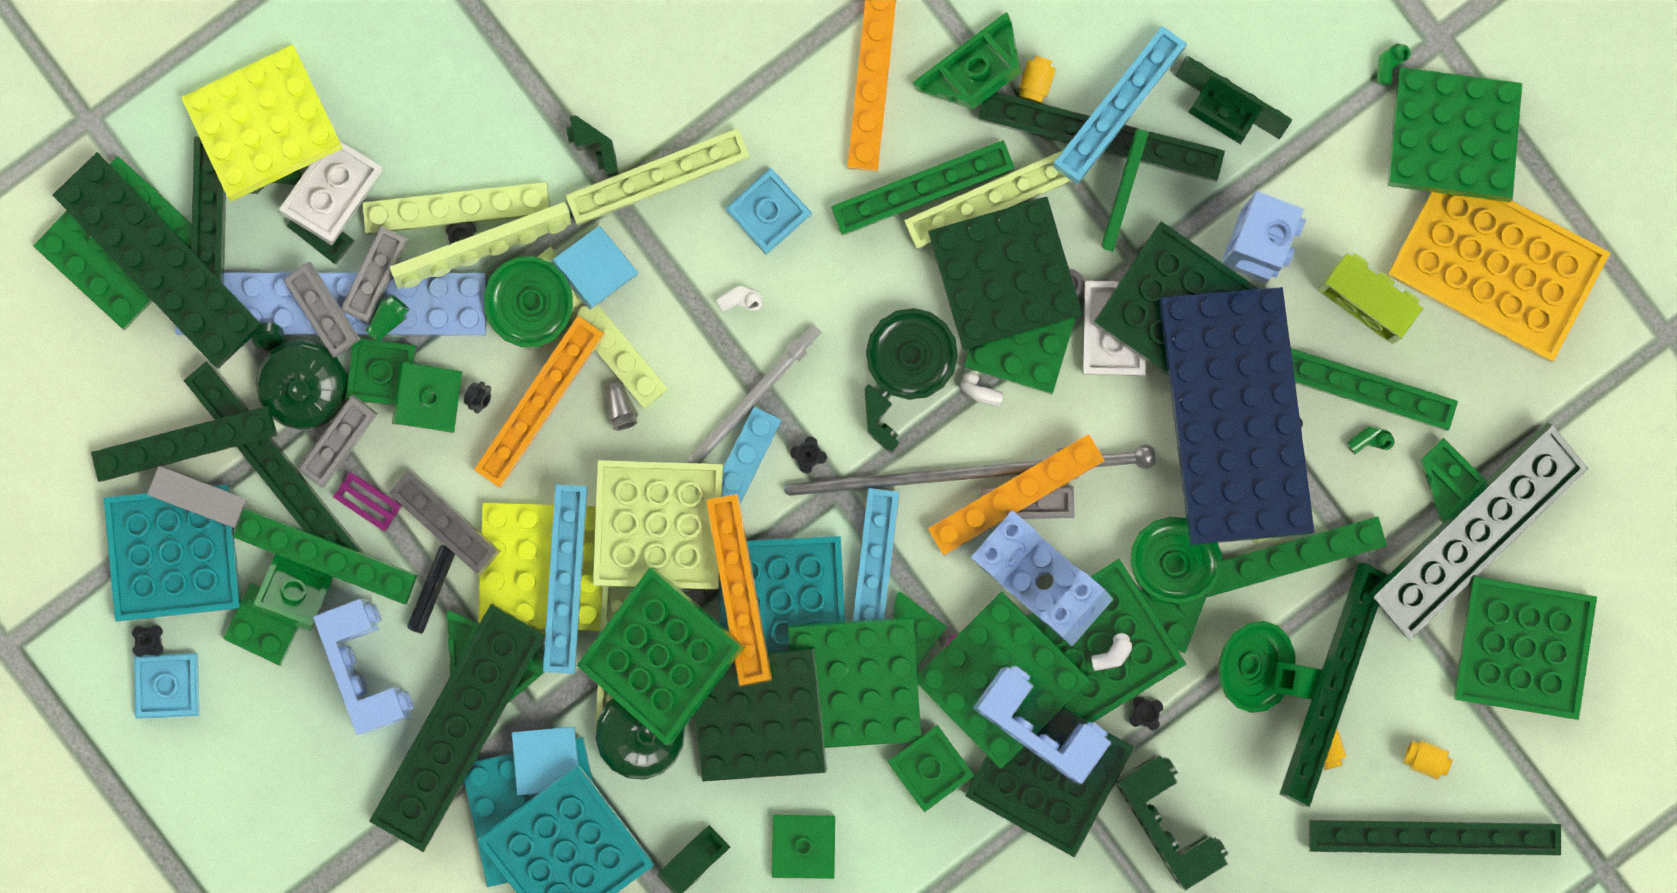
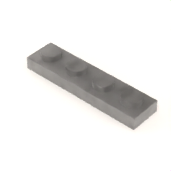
M408 470L389 492L396 501L476 574L482 575L501 552L414 471Z

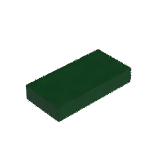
M292 220L287 225L289 229L335 265L338 264L355 242L342 231L333 245H330Z

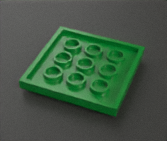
M1400 67L1397 75L1387 186L1511 202L1514 192L1522 83Z
M117 156L110 165L191 249L192 223L125 161ZM67 210L33 245L35 249L123 330H126L152 302Z
M1120 558L1090 576L1107 591L1113 600L1073 646L1068 644L1034 613L1027 616L1091 680L1065 706L1066 709L1091 723H1094L1186 665L1183 657ZM1124 633L1128 635L1132 643V650L1124 663L1118 667L1094 671L1091 656L1108 653L1114 644L1113 637L1116 634Z
M650 567L578 662L577 666L665 745H671L745 646L656 568Z
M1473 576L1469 591L1453 700L1579 720L1597 596Z
M1002 591L917 675L918 685L1000 769H1003L1025 746L979 714L973 707L1001 668L1008 667L1010 669L1012 666H1016L1030 676L1027 682L1033 685V687L1011 718L1020 716L1034 726L1031 732L1035 735L1091 681Z
M913 617L788 625L790 649L815 648L825 748L915 742L921 738Z

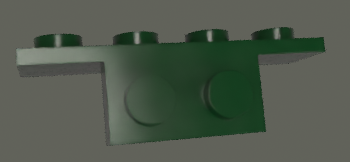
M1189 56L1185 57L1175 74L1177 78L1200 91L1188 113L1240 145L1253 124L1280 140L1292 122V119L1282 111L1273 108L1258 99L1254 94L1245 91L1232 83L1228 78L1217 74L1204 66L1203 63Z

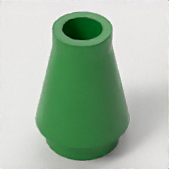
M390 294L387 299H382L370 325L366 328V332L380 342L384 336L407 319L406 314L410 309L400 299Z

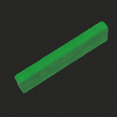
M1140 128L1135 130L1101 243L1102 248L1105 250L1114 251L1149 134L1147 130Z

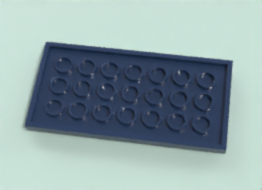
M1283 287L1161 297L1159 304L1189 545L1313 534L1315 531Z

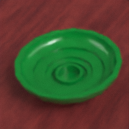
M536 256L516 257L501 264L490 276L484 292V312L491 328L504 341L519 347H540L555 340L567 327L573 311L572 290L565 275L553 263Z
M1170 516L1153 521L1139 532L1132 545L1130 565L1136 581L1147 594L1166 603L1185 604L1201 599L1214 588L1222 572V553L1218 543L1190 546L1186 518Z
M1266 621L1248 623L1232 633L1223 645L1218 660V680L1225 697L1236 708L1250 713L1267 711L1281 702L1285 696L1273 693L1278 662L1296 664V659L1290 637L1279 626Z

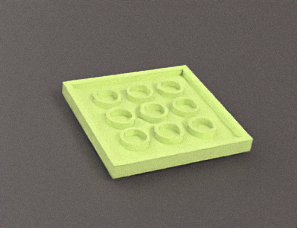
M598 460L593 586L635 587L650 567H654L680 589L719 590V569L706 500L722 497L723 464Z

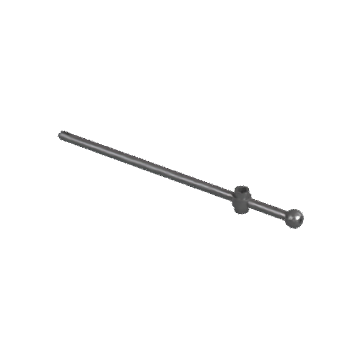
M1141 445L1135 449V452L1103 454L1102 456L1105 461L1096 467L1136 464L1140 468L1148 469L1155 465V451L1150 445ZM1065 447L1057 449V452L1064 449ZM1043 460L792 483L784 487V492L789 496L1020 475Z

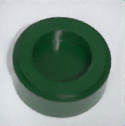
M264 322L261 323L263 327L252 337L253 344L258 348L273 350L283 344L284 330L277 324Z

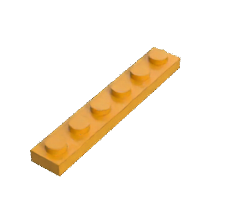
M865 0L847 169L878 172L896 0Z
M577 316L474 471L497 487L503 486L605 335L604 332L581 316Z
M1090 434L931 526L928 530L943 556L1001 523L1012 510L1015 513L1020 512L1103 463L1105 460Z
M733 494L706 500L729 631L731 635L745 646L735 660L739 685L745 686L770 681L772 677L739 495Z

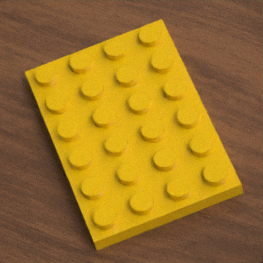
M1431 192L1387 276L1552 363L1592 290L1610 252L1514 201L1504 202Z

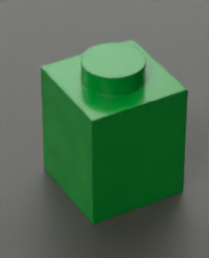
M1278 662L1273 693L1312 700L1322 669Z

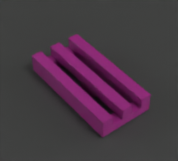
M349 472L333 498L386 532L402 508V505L354 473ZM354 481L393 507L392 511L388 512L350 487L351 483ZM345 492H348L384 516L386 520L382 523L343 497Z

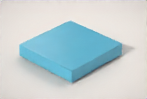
M772 168L766 171L725 208L728 214L766 255L812 215V212Z
M600 225L551 261L565 275L569 286L589 310L635 278L639 273Z
M198 654L134 656L136 719L200 716Z
M575 726L512 732L517 795L540 793L578 765Z

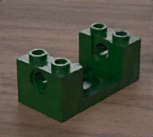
M1154 755L1120 776L1115 785L1179 888L1186 891L1228 865L1224 857L1229 855L1219 838H1212L1207 835H1203L1181 850L1175 851L1180 848L1170 831L1166 830L1163 832L1158 824L1163 821L1162 817L1154 805H1147L1146 802L1178 783L1174 777L1178 774V771L1169 758Z

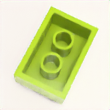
M1348 253L1345 254L1336 263L1317 291L1390 344L1396 343L1403 338L1424 309L1418 304L1420 300L1409 291L1404 290L1402 293L1393 286L1395 282L1382 272L1376 274L1368 268L1369 263L1358 254L1354 253L1352 256Z

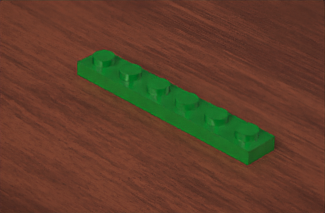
M1002 140L831 206V210L841 235L845 236L1015 170L1006 144Z
M1291 348L1295 384L1444 431L1450 430L1458 404L1457 400Z
M243 508L233 535L235 539L404 605L409 601L418 576L415 573L248 508Z
M1379 516L1222 561L1221 575L1214 588L1206 594L1207 598L1386 547L1387 543Z

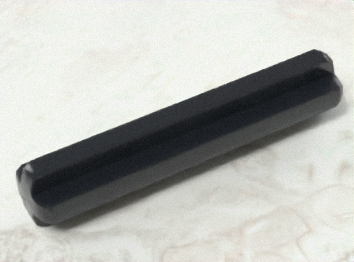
M446 545L439 546L407 625L409 630L418 634H422L426 628L455 556Z

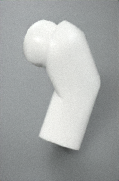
M738 286L716 299L723 313L736 305L751 311H757L763 305L762 295L758 291L744 286Z
M965 372L962 375V382H959V386L964 393L977 402L997 407L1001 404L1003 398L1001 391L978 386L979 377L977 374Z
M1124 633L1116 634L1113 637L1114 644L1108 653L1091 656L1094 671L1118 667L1124 663L1132 650V643L1128 635Z

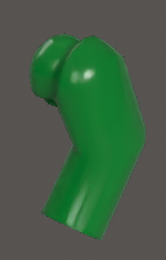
M1394 44L1379 55L1377 84L1392 85L1393 69L1408 60L1411 55L1410 48L1407 45Z
M1368 426L1347 441L1346 444L1352 453L1356 455L1366 446L1389 450L1394 446L1395 439L1392 433L1386 429Z

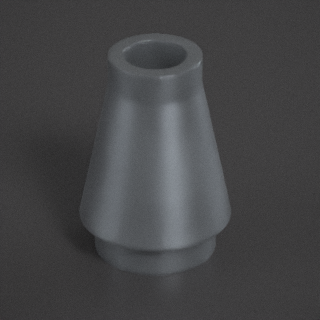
M617 382L606 386L609 424L613 425L615 431L635 426L638 423L636 419L638 413L626 393L623 383Z

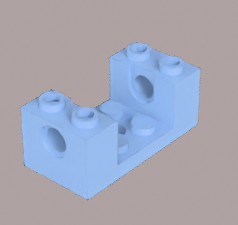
M1256 191L1241 209L1221 263L1235 272L1267 283L1271 276L1277 278L1283 265L1289 266L1295 249L1290 247L1294 235L1300 237L1306 219L1301 218L1304 209Z
M1013 510L971 556L983 570L1071 646L1074 645L1113 600L1104 588L1083 570L1080 571ZM1044 574H1050L1054 579L1053 585L1047 590L1039 589L1037 584L1038 579Z
M358 599L313 616L356 735H365L412 717L410 710L414 709L411 697L408 692H402L401 688H391L370 697H364V694L368 693L365 681L362 676H357L353 665L357 664V660L352 647L345 645V642L380 630L377 623L381 621L377 606L371 604L369 600Z
M1012 666L1010 669L1008 667L1001 668L973 709L1074 783L1082 784L1111 744L1105 738L1108 733L1093 722H1088L1087 725L1078 723L1063 746L1057 751L1060 745L1045 734H1041L1040 737L1033 734L1031 730L1034 726L1020 716L1011 718L1033 685L1027 682L1030 676L1018 667Z

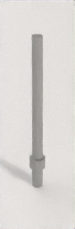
M814 324L797 342L795 340L792 341L786 348V354L687 459L689 463L700 464L796 360L800 361L807 354L806 349L822 333Z

